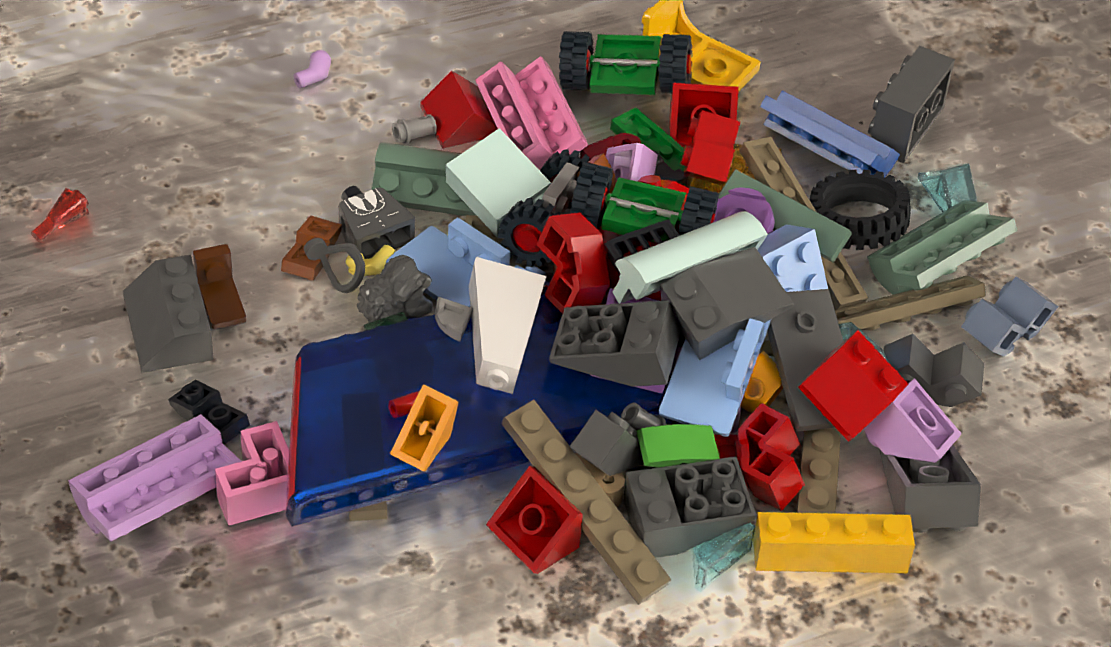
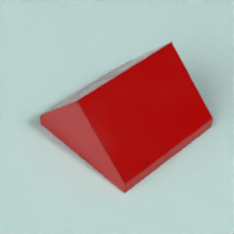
M453 71L420 102L424 115L431 114L435 119L437 126L435 136L442 149L483 140L498 129L479 87Z
M673 83L669 112V136L683 148L686 145L690 146L692 138L687 136L691 118H698L702 110L737 120L739 87Z
M530 465L487 522L486 526L534 574H539L580 548L583 514L534 466Z

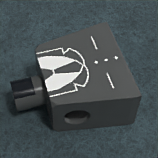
M350 186L343 191L341 195L343 201L338 205L339 224H342L341 232L346 243L355 244L360 253L363 254L364 259L372 258L383 245H389L395 250L403 247L415 238V217L385 189L375 188L362 193L357 186Z

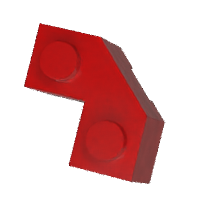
M703 110L698 118L692 117L687 131V136L691 137L692 140L690 146H685L680 162L681 165L685 166L683 175L723 186L726 183L735 153L733 147L741 121Z
M580 212L549 216L536 244L557 266L545 296L562 314L565 307L600 305L610 286L602 233Z
M761 403L738 428L739 442L742 450L741 467L754 497L783 511L805 485L794 458L790 456L800 445V442L789 417Z

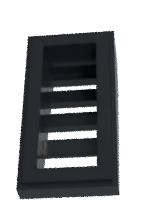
M669 219L615 237L604 243L607 257L619 276L621 273L615 263L625 258L624 254L628 252L631 255L637 253L636 248L639 246L643 250L650 248L648 242L654 240L656 245L663 243L660 235L664 233L667 234L669 239L680 236Z

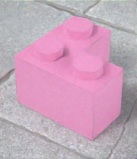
M275 421L241 430L243 461L215 469L217 499L228 526L302 505L301 477L296 467L295 491L289 498L286 509L289 448L278 422Z

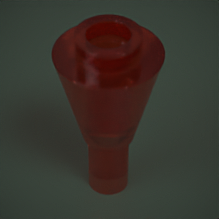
M65 188L46 216V219L31 232V235L36 241L41 242L55 229L58 230L88 215V200L80 191L76 189L72 191Z

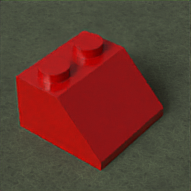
M857 330L836 347L798 388L849 442L884 411L907 387L908 383L876 350L873 344Z

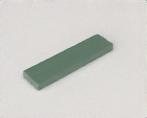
M736 169L718 196L720 199L729 194L728 190L734 188H750L760 192L771 206L775 219L773 231L786 224L815 229L821 256L833 263L852 235L851 231L846 227Z

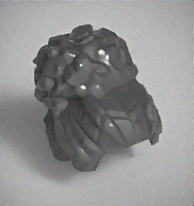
M406 255L396 256L385 264L381 274L365 280L364 285L360 286V293L357 298L360 302L357 303V308L372 326L379 328L391 327L397 322L403 321L404 318L414 320L432 312V301L423 295V292L430 286L432 280L429 275L417 269L414 259Z

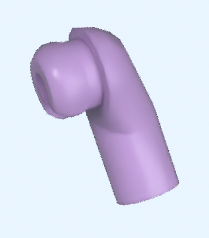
M317 50L313 52L309 58L311 59L309 68L294 73V81L298 88H303L327 78L331 58L326 51Z

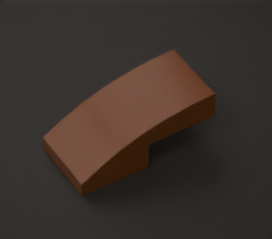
M310 215L298 229L295 245L282 259L281 271L314 280L323 268L320 259L310 260L304 252V246L309 240L314 238H322L327 246L335 245L341 233L342 224Z

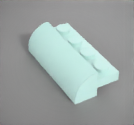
M745 211L738 212L616 261L615 265L621 274L613 294L619 304L634 298L638 300L660 291V284L690 267L749 248L756 247L758 250L768 234L762 224L752 214Z

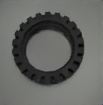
M856 169L849 170L848 175L841 171L836 173V178L829 175L825 177L824 181L820 180L816 183V187H813L811 190L810 202L816 212L851 231L852 235L843 249H850L851 245H855L856 250H864V245H868L870 250L877 249L878 243L887 246L890 245L891 240L895 242L899 240L900 236L905 235L907 228H909L911 213L909 190L907 187H904L902 181H895V177L892 175L884 178V172L876 171L872 175L871 170L863 169L862 174H858ZM865 201L877 203L889 210L871 217H850L838 214L831 209L848 202Z

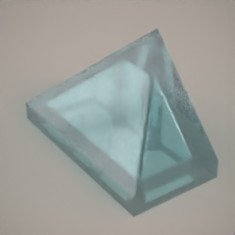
M749 522L692 548L695 589L702 592L751 551L755 532L753 524Z

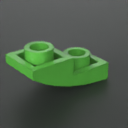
M693 424L663 425L641 428L637 431L644 466L660 468L680 465L682 463L688 464L720 459L712 426Z

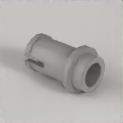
M428 114L407 121L404 118L398 119L397 123L392 125V132L397 143L409 144L411 139L435 135L437 126L434 117Z

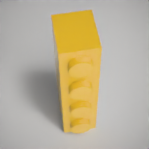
M758 512L753 537L756 571L908 573L915 547L911 515Z

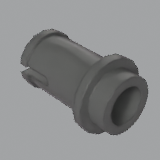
M636 403L627 405L621 415V418L636 431L646 427L668 425L664 417L659 414L653 415Z

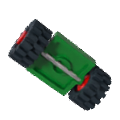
M564 31L561 37L559 79H561L560 85L564 90L590 89L591 93L655 95L658 72L660 73L661 93H672L673 83L691 84L692 41L690 35L663 34L662 38L661 36L598 34L595 54L591 32Z
M584 162L577 178L570 213L580 212L597 230L601 226V230L614 232L618 235H624L667 219L671 221L675 229L677 224H679L678 234L683 235L715 221L719 193L690 187L685 202V192L620 177L617 179L613 192L610 193L613 168ZM666 233L660 235L663 242L670 240Z

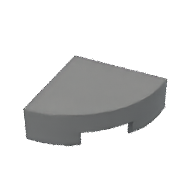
M438 297L435 319L445 334L460 342L471 318L473 308Z

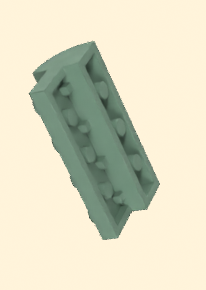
M385 142L379 144L375 157L376 167L371 190L375 188L385 189L405 208L462 216H477L446 183L445 164L462 153Z
M963 200L901 236L896 242L893 241L890 245L884 246L870 254L867 258L874 276L891 294L894 295L913 289L922 290L930 287L933 281L942 275L955 272L957 266L980 257L981 252L987 248L1002 244L1007 236L1017 231L1014 218L990 215L987 203Z

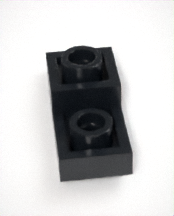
M196 379L185 385L179 392L168 399L170 405L186 421L200 414L204 416L220 431L224 445L240 434L241 430H245L250 426L246 413L223 403L218 390Z

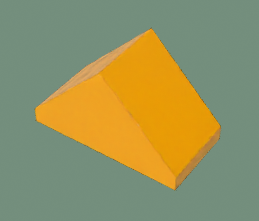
M423 384L390 455L422 471H426L451 436L459 401Z

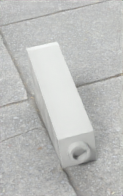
M475 258L469 283L470 307L473 308L471 321L476 384L513 394L546 276L483 258Z

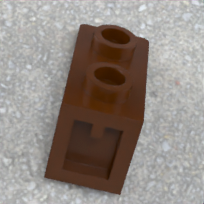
M228 244L194 250V269L212 329L245 323L246 313L233 280L231 252Z

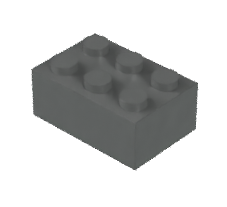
M920 45L912 56L907 55L905 57L900 72L892 74L885 92L880 91L877 94L873 103V110H876V114L868 128V134L873 139L900 154L898 161L905 163L944 109L955 59Z

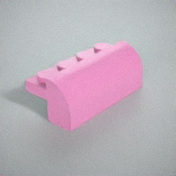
M541 56L516 75L500 61L475 80L497 128H500L539 170L549 157L551 158L557 151L560 154L562 150L569 149V155H571L574 150L581 151L588 146L548 63Z

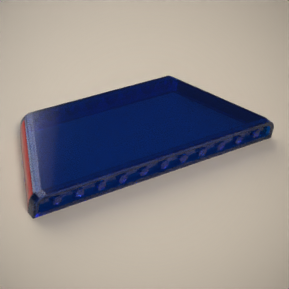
M543 287L513 394L494 390L476 383L471 318L460 342L449 337L441 330L434 314L421 318H411L407 321L388 326H378L363 332L344 334L338 338L321 342L308 343L297 354L293 371L286 517L292 527L530 462L501 423L505 416L532 400L536 401L569 446L595 410L606 417L613 412L621 418L626 406L630 403H636L653 415L659 414V408L672 373L670 372L668 383L665 385L663 393H658L594 377L587 373L550 363L549 357L563 314L545 296L548 287ZM423 384L459 401L451 436L426 471H422L390 455L408 415L393 418L388 407L390 400L420 391ZM665 418L667 424L672 423L673 420Z

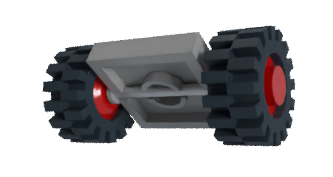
M569 149L562 150L560 154L558 151L555 152L540 169L541 173L551 182L543 194L542 200L538 199L535 204H533V198H527L524 203L522 200L518 201L500 223L499 228L501 229L498 232V238H504L500 245L504 248L509 247L510 258L514 254L518 256L517 263L522 264L524 260H527L528 267H533L535 263L539 267L543 266L546 261L548 263L551 261L536 244L549 216L570 214L574 189L577 185V174L580 172L583 163L590 159L586 154L581 159L578 157L580 152L576 150L571 155H569Z

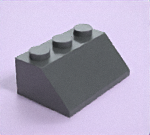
M191 254L155 260L123 290L141 373L213 360L211 329Z

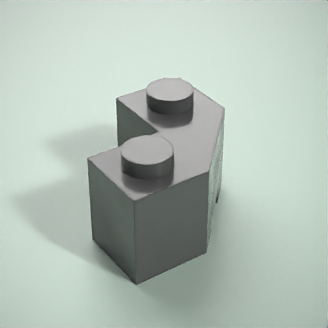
M914 334L884 346L883 357L899 372L907 383L915 378L937 405L954 407L982 395L984 363L964 342L935 355Z

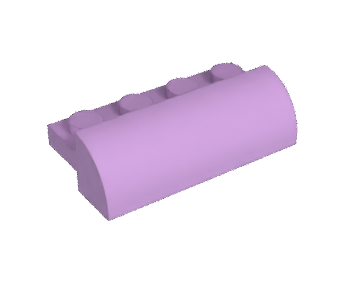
M200 414L68 480L74 500L89 527L95 534L102 532L111 542L216 488L215 469L242 461L222 443L220 431Z

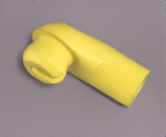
M383 245L372 258L364 259V276L381 274L386 260L396 251L389 245ZM348 255L345 263L349 267L348 272L354 276L356 265L354 260Z

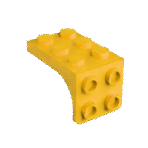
M659 0L653 7H648L642 17L644 36H661L662 38L663 34L691 36V84L739 87L740 91L759 72L761 61L708 37L697 30L685 14L683 0Z

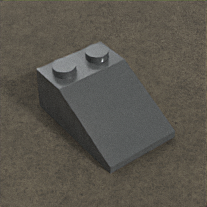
M756 247L690 267L660 284L661 301H670L679 329L699 360L734 341L739 329H746L749 318L765 323L794 307L793 301Z
M954 445L936 463L885 455L880 450L894 513L896 515H911L913 532H926L929 528L961 531L966 527L978 526L981 484Z

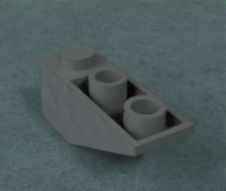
M595 410L570 445L571 449L608 476L644 465L637 431L613 412L606 417Z

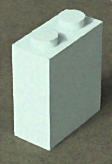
M500 128L445 164L446 183L497 238L498 232L501 229L499 225L510 209L520 200L524 203L527 198H533V204L538 199L542 200L543 194L551 184Z

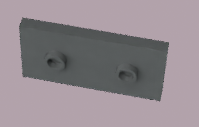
M829 289L787 292L794 303V307L771 319L767 332L795 432L835 428L798 388L814 369L836 347L844 342Z

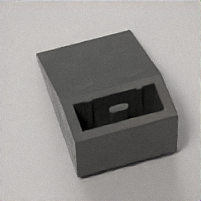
M669 300L565 307L549 360L552 364L628 386L667 385L680 336V329Z
M737 457L626 472L623 501L631 527L655 558L680 554L756 519L757 515Z

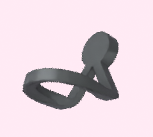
M314 238L309 240L304 246V252L310 260H321L332 286L337 291L350 293L359 287L365 274V262L355 244L343 243L327 246L322 238ZM347 252L354 260L356 265L355 274L349 283L342 285L338 281L327 260V254Z

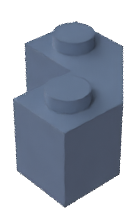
M1015 277L1013 281L1007 282L999 292V299L995 304L983 298L979 303H975L967 311L966 320L961 327L989 350L1005 357L1014 350L1015 345L1013 343L1018 339L1024 337L1030 340L1036 336L1059 306L1028 282Z

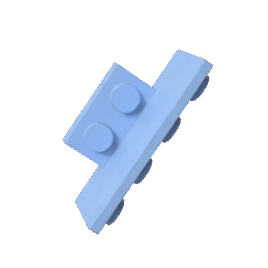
M457 217L448 224V235L434 226H429L386 260L387 263L391 258L399 255L409 256L414 259L417 269L429 275L432 280L424 293L436 301L438 297L470 307L469 283L475 258L479 257L509 266L510 251Z
M749 318L746 329H739L734 341L699 360L685 339L659 408V415L683 424L712 426L714 434L728 437L771 320L764 323Z

